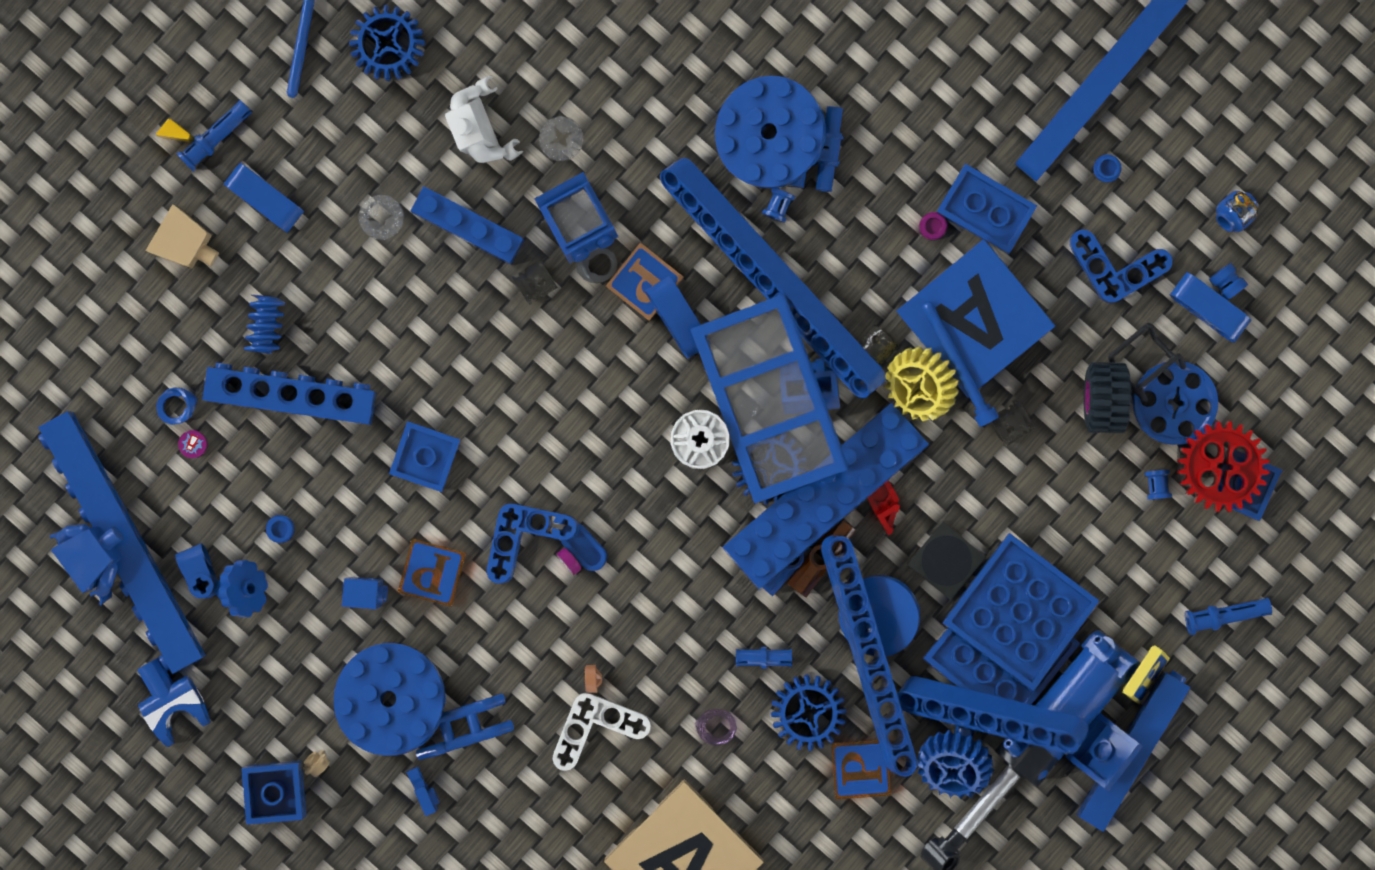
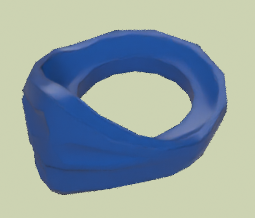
M169 388L158 398L156 404L157 415L163 422L170 425L181 424L192 417L197 397L184 388ZM172 396H182L187 405L183 414L177 418L169 417L164 410L166 400Z

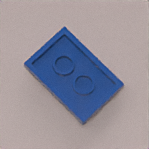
M964 164L938 208L937 213L980 239H985L987 243L1004 253L1010 254L1037 205L971 166Z

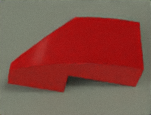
M888 480L869 496L867 501L889 536L893 532V524L900 505L898 503L899 498Z

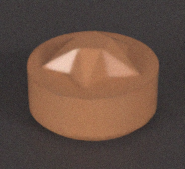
M586 665V692L597 693V688L602 683V674L596 668V665Z

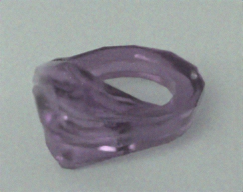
M722 709L707 710L695 722V728L699 737L707 744L714 746L728 743L734 738L737 730L735 718L729 712ZM715 716L725 717L730 725L729 732L723 737H712L710 733L706 732L705 725L707 720Z

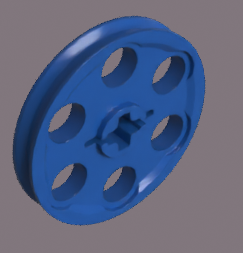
M1175 362L1167 368L1173 377L1170 384L1162 385L1156 377L1143 388L1144 392L1150 391L1155 396V403L1151 407H1145L1142 405L1140 398L1135 393L1133 395V411L1139 426L1148 436L1158 442L1180 445L1187 443L1186 438L1196 440L1194 431L1199 430L1204 434V425L1208 424L1211 427L1218 411L1216 388L1210 377L1202 369L1188 362H1185L1186 369L1184 370ZM1164 363L1158 364L1150 370H1148L1141 377L1136 387H1138V385L1142 381H1144L1148 376H1150ZM1189 373H1195L1200 378V384L1196 389H1190L1185 384V378ZM1177 393L1178 400L1182 401V406L1177 407L1174 412L1173 406L1169 405L1168 401L1174 399ZM1200 399H1206L1210 403L1211 408L1206 415H1201L1196 411L1195 405ZM1155 417H1161L1165 420L1166 427L1161 433H1156L1151 429V421ZM1183 421H1189L1193 425V433L1189 437H1184L1179 433L1178 427Z

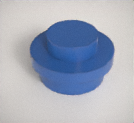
M1110 154L1100 156L1093 166L1096 178L1106 183L1116 180L1122 170L1118 158Z

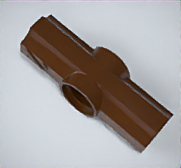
M841 520L810 549L803 563L797 568L787 584L807 598L827 570L825 564L818 565L814 561V553L821 549L824 539L832 535L850 539L856 530ZM836 541L832 546V552L835 556L842 550V545L839 541Z

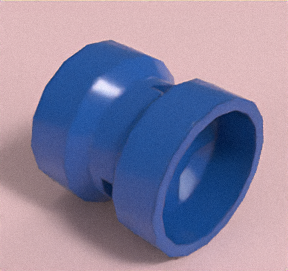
M1231 262L1209 278L1212 285L1217 286L1221 290L1220 295L1226 300L1231 299L1248 285L1244 278L1238 277L1236 268Z

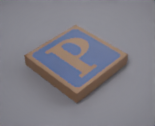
M639 243L606 287L650 321L657 311L645 291L667 276L671 277L676 286L679 285L684 277L642 243Z

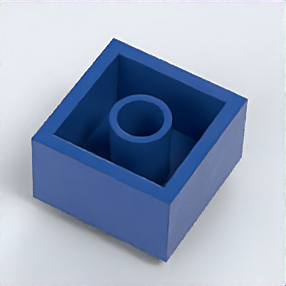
M302 760L246 765L241 768L246 825L303 820L307 816Z

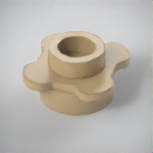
M324 750L318 753L315 751L305 759L303 769L306 775L311 774L313 777H317L328 767L330 761L326 758Z

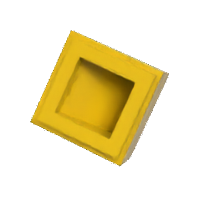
M167 119L156 133L158 137L163 139L191 143L194 141L193 136L172 119Z

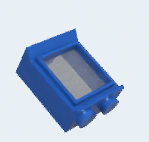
M584 172L534 198L569 264L574 261H583L590 255V252L598 248L604 249L613 244L614 239L618 238L614 226Z

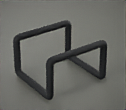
M1151 323L1141 327L1108 356L1110 363H1116L1114 357L1145 331L1149 330L1154 342L1170 357L1167 362L1142 381L1138 387L1131 382V390L1143 402L1147 401L1143 388L1174 362L1182 370L1186 369L1182 355L1180 353L1174 354L1157 337Z

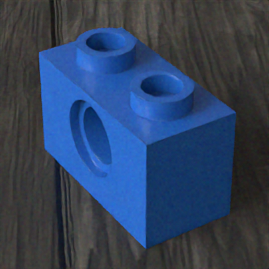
M344 578L342 607L378 609L382 606V603L387 601L388 586L383 585L384 579Z

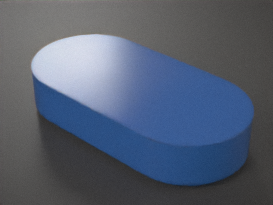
M578 523L579 532L577 536L571 540H561V543L586 570L597 571L606 564V550L582 524ZM567 524L563 527L564 536L566 532L572 531V526Z

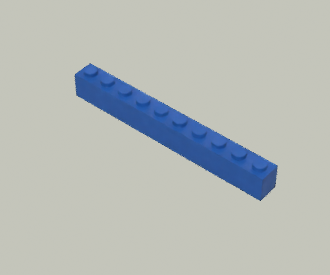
M67 411L39 426L38 428L41 432L38 435L44 448L46 450L50 448L55 457L52 459V463L59 474L63 473L68 483L65 486L68 493L73 499L77 498L81 505L79 513L86 523L90 522L92 527L99 526L104 533L115 526L123 534L124 539L115 546L121 555V559L117 563V573L122 580L119 582V586L126 597L130 596L134 602L133 612L140 622L144 621L148 628L146 636L153 646H158L162 654L159 656V659L165 670H171L172 674L206 657L74 412Z

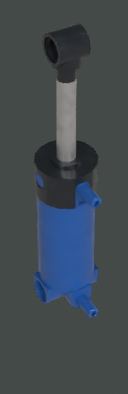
M1100 630L1094 631L1081 645L1083 650L1035 706L1080 717L1089 726L1124 684L1127 685L1141 662L1125 649L1119 647L1112 638ZM1005 738L994 751L1004 759L1003 763L1007 767L946 838L943 836L940 838L936 837L925 845L921 852V859L933 870H955L960 862L959 854L961 852L958 849L1016 781L1021 777L1024 781L1027 779L1038 788L1065 753Z

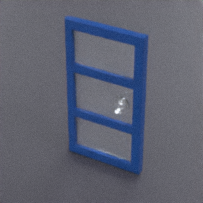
M778 294L774 298L691 329L754 504L834 474L845 473L849 469L785 294Z

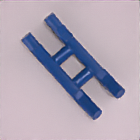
M501 693L443 712L439 726L444 742L416 750L418 760L438 756L513 731L514 726L511 720L481 729L477 713L505 704L504 695ZM466 717L471 733L455 738L450 722Z

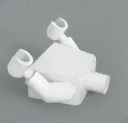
M487 76L478 80L475 85L456 92L451 98V111L445 113L458 149L472 156L479 163L501 160L503 156L511 161L523 153V151L518 152L513 148L519 143L517 139L511 140L503 147L499 145L482 101L478 98L479 95L486 96L497 90V87L490 89L487 85V81L493 78L492 76Z

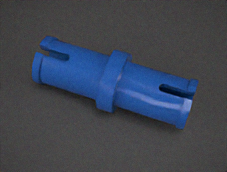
M761 647V650L736 649V667L761 666V669H767V666L792 667V649L767 650V647Z

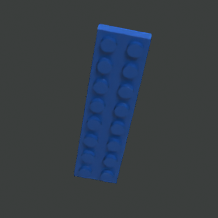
M892 403L889 404L841 445L849 466L845 473L840 472L796 488V490L788 491L787 496H781L723 546V550L760 591L927 448L929 443ZM832 455L828 456L813 470L834 463Z

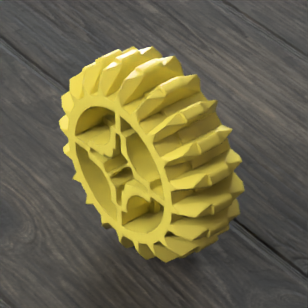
M921 346L915 349L908 348L895 356L894 360L887 367L889 371L885 376L888 382L884 387L891 390L888 398L895 399L894 407H902V415L911 413L912 420L920 417L922 422L927 421L929 418L933 421L946 414L949 408L955 404V397L959 392L956 388L959 380L952 377L956 370L948 368L950 360L943 362L941 360V353L933 355L932 348L923 350Z

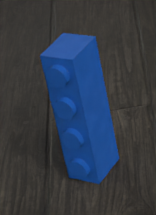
M424 186L410 210L414 215L510 265L513 264L524 243L522 237Z

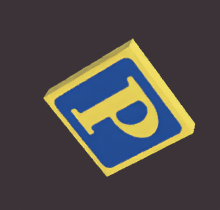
M1155 645L1152 646L1123 689V693L1137 704L1141 703L1170 659L1163 650Z

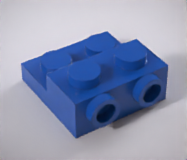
M1099 713L1088 726V734L1075 753H1068L1066 758L1103 788L1110 791L1143 746L1115 723Z

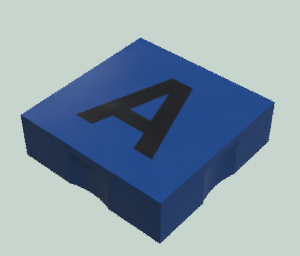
M985 239L897 310V313L925 347L932 348L933 355L941 353V360L944 362L950 359L923 310L924 303L931 302L978 389L1055 327L1052 320L1024 289ZM949 361L948 368L955 370L951 361ZM955 371L952 377L959 380L957 386L968 398L969 395Z

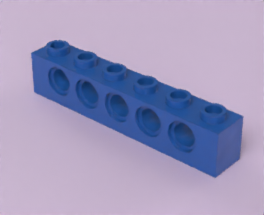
M216 363L215 368L207 367L202 399L204 401L372 425L377 392L370 391L371 385L354 383L353 388L342 387L343 381L326 379V384L315 383V377L299 375L298 380L287 379L288 373L271 371L270 376L260 375V369L243 367V372L232 371V365ZM237 377L241 380L242 387L239 392L232 393L229 390L228 384L231 379ZM265 381L269 385V393L265 397H259L256 393V387L260 382ZM293 385L297 389V397L293 401H287L284 398V390L286 387ZM320 389L325 394V400L321 405H314L311 395L315 390ZM348 393L353 399L352 406L348 409H342L339 406V398L341 395Z

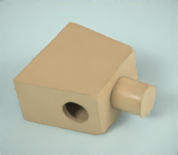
M173 204L146 249L151 254L191 269L195 266L197 260L211 267L219 255L218 251L207 246L212 235Z

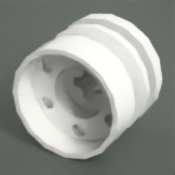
M694 410L684 414L676 421L671 432V446L675 456L682 464L693 469H706L716 465L725 456L729 447V432L726 424L718 415L707 410ZM699 431L704 432V437L708 439V443H703L701 448L696 447V442L692 440V436H697Z

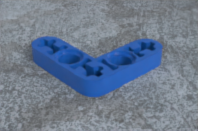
M1076 231L1069 240L1071 251L1098 296L1106 303H1114L1163 275L1172 266L1170 253L1164 249H1157L1116 272L1097 239L1090 231ZM1079 235L1082 238L1088 237L1090 242L1086 245L1090 252L1094 248L1097 251L1096 254L1089 256L1085 261L1082 258L1083 255L1087 254L1083 247L1077 248L1075 244L1079 241L1077 238ZM1154 255H1157L1159 258L1164 256L1166 259L1163 263L1164 268L1161 269L1157 266L1151 269L1150 272L1153 276L1149 277L1147 269L1141 262L1145 261L1147 266L1155 261ZM1092 259L1103 261L1104 271L1101 274H1094L1090 271L1089 264ZM1137 268L1142 272L1143 279L1139 284H1133L1128 280L1127 275L1130 269ZM1110 273L1112 277L1108 278L1107 281L1111 286L1116 285L1118 287V290L1115 291L1116 297L1113 298L1112 295L1106 296L1104 293L1107 290L1104 281L1098 284L1096 279L1103 278Z
M517 504L504 505L498 513L487 565L488 578L494 583H507L512 579L523 532L559 540H571L579 532L577 520L569 515ZM512 509H515L514 513L518 515V520H513L511 524V529H516V534L510 531H502V527L509 528L510 519L506 518V513L512 512ZM537 514L543 515L546 519L545 527L541 530H536L532 526V518ZM552 516H555L554 523L564 524L568 520V525L572 526V531L566 532L564 536L563 530L552 528V534H550ZM503 536H510L513 540V547L508 552L502 551L499 546V541ZM497 554L511 556L510 561L504 560L503 569L507 570V574L501 575L500 579H498V574L494 572L495 567H500L502 559H496Z

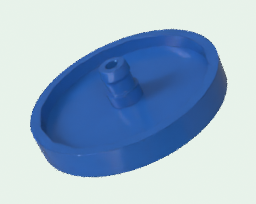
M886 575L865 577L863 582L885 655H894L906 648L918 632L921 619L918 601L910 588L896 578ZM852 595L848 600V606L851 610L856 608L858 604L856 595ZM839 611L840 627L845 638L848 640ZM860 622L857 625L856 632L858 636H862L866 631L864 622ZM871 648L865 652L867 655L874 656Z

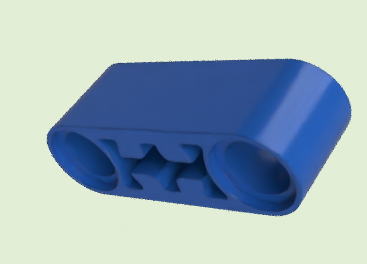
M241 162L224 182L227 188L286 233L290 231L304 213V210Z
M1188 272L1184 274L1170 293V297L1233 343L1237 341L1251 322L1250 317Z
M667 276L647 289L645 293L686 358L689 359L699 352L691 329L701 324L670 276Z

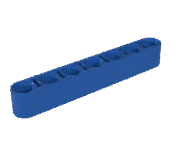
M917 676L909 677L897 693L901 709L907 713L1064 753H1075L1089 730L1087 723L1077 716Z

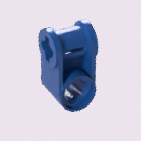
M201 543L175 554L178 567L186 580L191 594L201 599L215 596L218 580L205 546ZM202 581L209 582V586L206 587V591L199 590V586L202 585Z

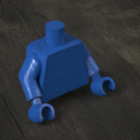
M86 524L68 525L62 530L51 534L50 538H55L58 542V545L51 549V551L81 592L84 593L96 587L90 593V596L94 597L97 595L100 598L99 605L108 601L112 597L111 588L118 571L117 563L121 559L120 553L115 548L124 539L121 531L113 526L104 533L99 526L90 528Z

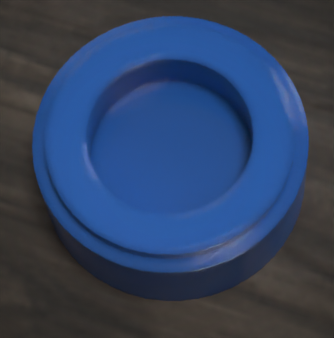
M284 515L272 517L266 525L267 536L276 543L289 541L295 533L293 521Z

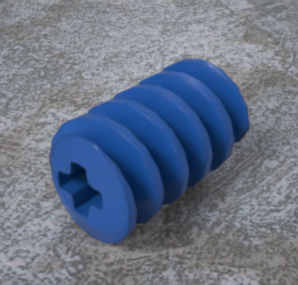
M251 295L257 298L258 301L250 302L249 306L257 310V312L248 314V318L254 320L255 323L248 324L246 328L254 332V334L245 336V340L251 342L252 345L244 347V350L271 354V351L280 349V346L273 343V340L280 339L282 335L274 332V329L283 327V324L275 319L284 316V313L277 310V307L285 305L286 302L275 297Z

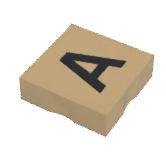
M685 779L656 806L653 813L639 827L633 829L604 859V862L612 870H756L764 863L763 858L714 812L711 805Z

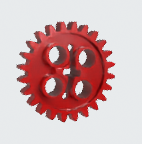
M1220 421L1215 422L1214 430L1208 424H1205L1204 434L1199 430L1194 431L1196 440L1186 438V442L1190 445L1189 449L1180 448V451L1186 455L1185 458L1177 459L1178 463L1184 465V469L1178 470L1177 474H1182L1186 477L1180 482V485L1189 484L1190 488L1185 494L1191 495L1195 493L1194 503L1205 500L1204 509H1208L1212 503L1214 504L1215 512H1220L1222 505H1224L1226 512L1232 511V504L1238 509H1243L1242 500L1248 504L1253 503L1250 494L1260 496L1261 493L1256 488L1257 485L1267 484L1261 479V475L1270 473L1262 469V465L1270 462L1268 459H1261V455L1267 449H1258L1257 445L1261 439L1251 440L1252 430H1248L1243 434L1242 424H1238L1234 430H1232L1231 421L1226 422L1224 429ZM1225 442H1228L1224 463L1229 465V470L1223 471L1222 475V470L1217 468V464L1223 463V446ZM1209 443H1213L1217 447L1218 452L1213 459L1208 458L1205 454V447ZM1236 447H1241L1245 451V459L1240 463L1236 462L1233 458V451ZM1205 471H1210L1214 476V481L1209 487L1204 486L1201 482V475ZM1222 475L1223 490L1219 492L1218 485ZM1233 475H1238L1242 482L1241 487L1236 491L1229 486V479Z

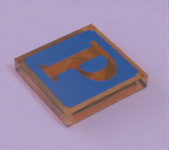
M412 538L397 593L452 607L466 552Z
M878 739L831 743L835 800L891 796L890 771L885 765Z

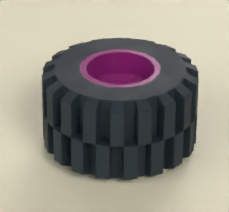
M1091 362L1086 370L1084 382L1085 425L1089 433H1124L1129 424L1131 411V379L1129 369L1126 363Z

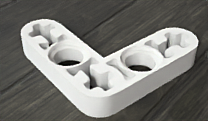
M581 693L576 697L553 754V763L558 769L563 771L571 770L575 767L592 723L634 739H641L647 736L650 731V720L644 714L591 693ZM586 698L591 699L590 704L594 706L593 711L587 710L584 718L590 719L588 724L581 719L572 718L573 713L578 716L580 715L582 707L578 705V702L585 701ZM608 708L617 709L620 713L619 721L614 724L606 722L604 712ZM625 712L631 714L628 718L630 721L636 722L638 718L642 719V725L646 727L645 731L640 730L636 734L633 732L634 727L626 724L625 730L619 728L624 721ZM570 725H581L584 729V735L577 740L570 738L568 735ZM563 739L570 744L579 745L578 750L574 747L572 748L570 757L573 758V762H567L566 765H562L561 758L558 757V753L563 754L567 748L566 744H562Z

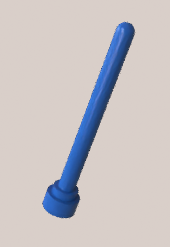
M303 0L287 87V95L290 98H295L298 94L315 0Z
M931 302L924 303L923 310L976 408L974 411L976 416L974 418L979 427H982L999 417L995 407L991 408L989 403H985L934 305Z

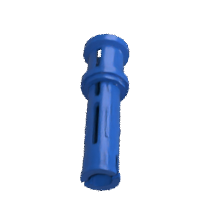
M239 100L205 133L194 136V141L182 152L178 151L176 153L177 156L194 172L196 170L195 166L207 155H213L215 151L213 148L244 119L251 115L252 112Z
M1268 597L1221 608L1212 605L1208 606L1206 610L1197 612L1185 611V622L1189 634L1195 635L1197 631L1211 628L1215 631L1224 624L1272 615V606Z

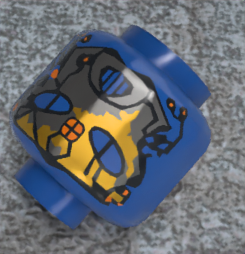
M1241 191L1231 192L1216 207V220L1218 224L1228 232L1243 231L1258 216L1257 201L1249 193Z

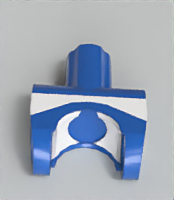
M159 657L137 669L152 695L138 703L139 709L150 729L166 747L175 744L171 734L170 722L176 711L182 710L190 713L193 717L197 718L203 727L211 722L204 700L188 675L173 683Z

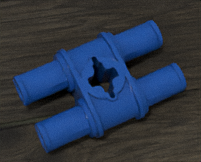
M827 106L824 150H822L816 162V165H819L816 190L832 192L835 168L840 165V161H838L841 140L844 138L843 134L840 133L843 108ZM806 173L801 176V179L788 186L804 188Z

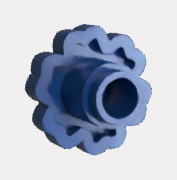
M238 560L234 565H227L216 585V594L221 600L222 605L229 607L232 616L240 618L251 617L253 612H260L263 605L266 603L264 592L268 588L265 573L257 571V564L248 560Z

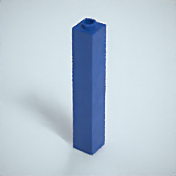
M1173 670L1170 674L1161 672L1126 730L1129 736L1143 746L1110 791L1103 788L1097 782L1094 783L1076 813L1078 817L1104 832L1191 687L1184 684L1186 681L1185 677Z

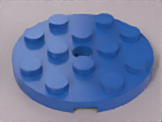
M780 76L758 77L747 81L735 89L722 105L715 126L716 147L726 168L738 179L749 185L769 189L784 187L801 179V176L818 161L826 137L825 118L818 101L799 83ZM770 124L775 125L777 129L775 137L769 140L765 139L763 134L765 128Z
M397 643L374 645L355 655L339 675L334 691V711L343 733L359 748L382 756L406 754L427 742L440 724L439 721L446 702L442 677L432 661L418 650ZM386 692H394L396 695V702L392 707L383 705V697Z

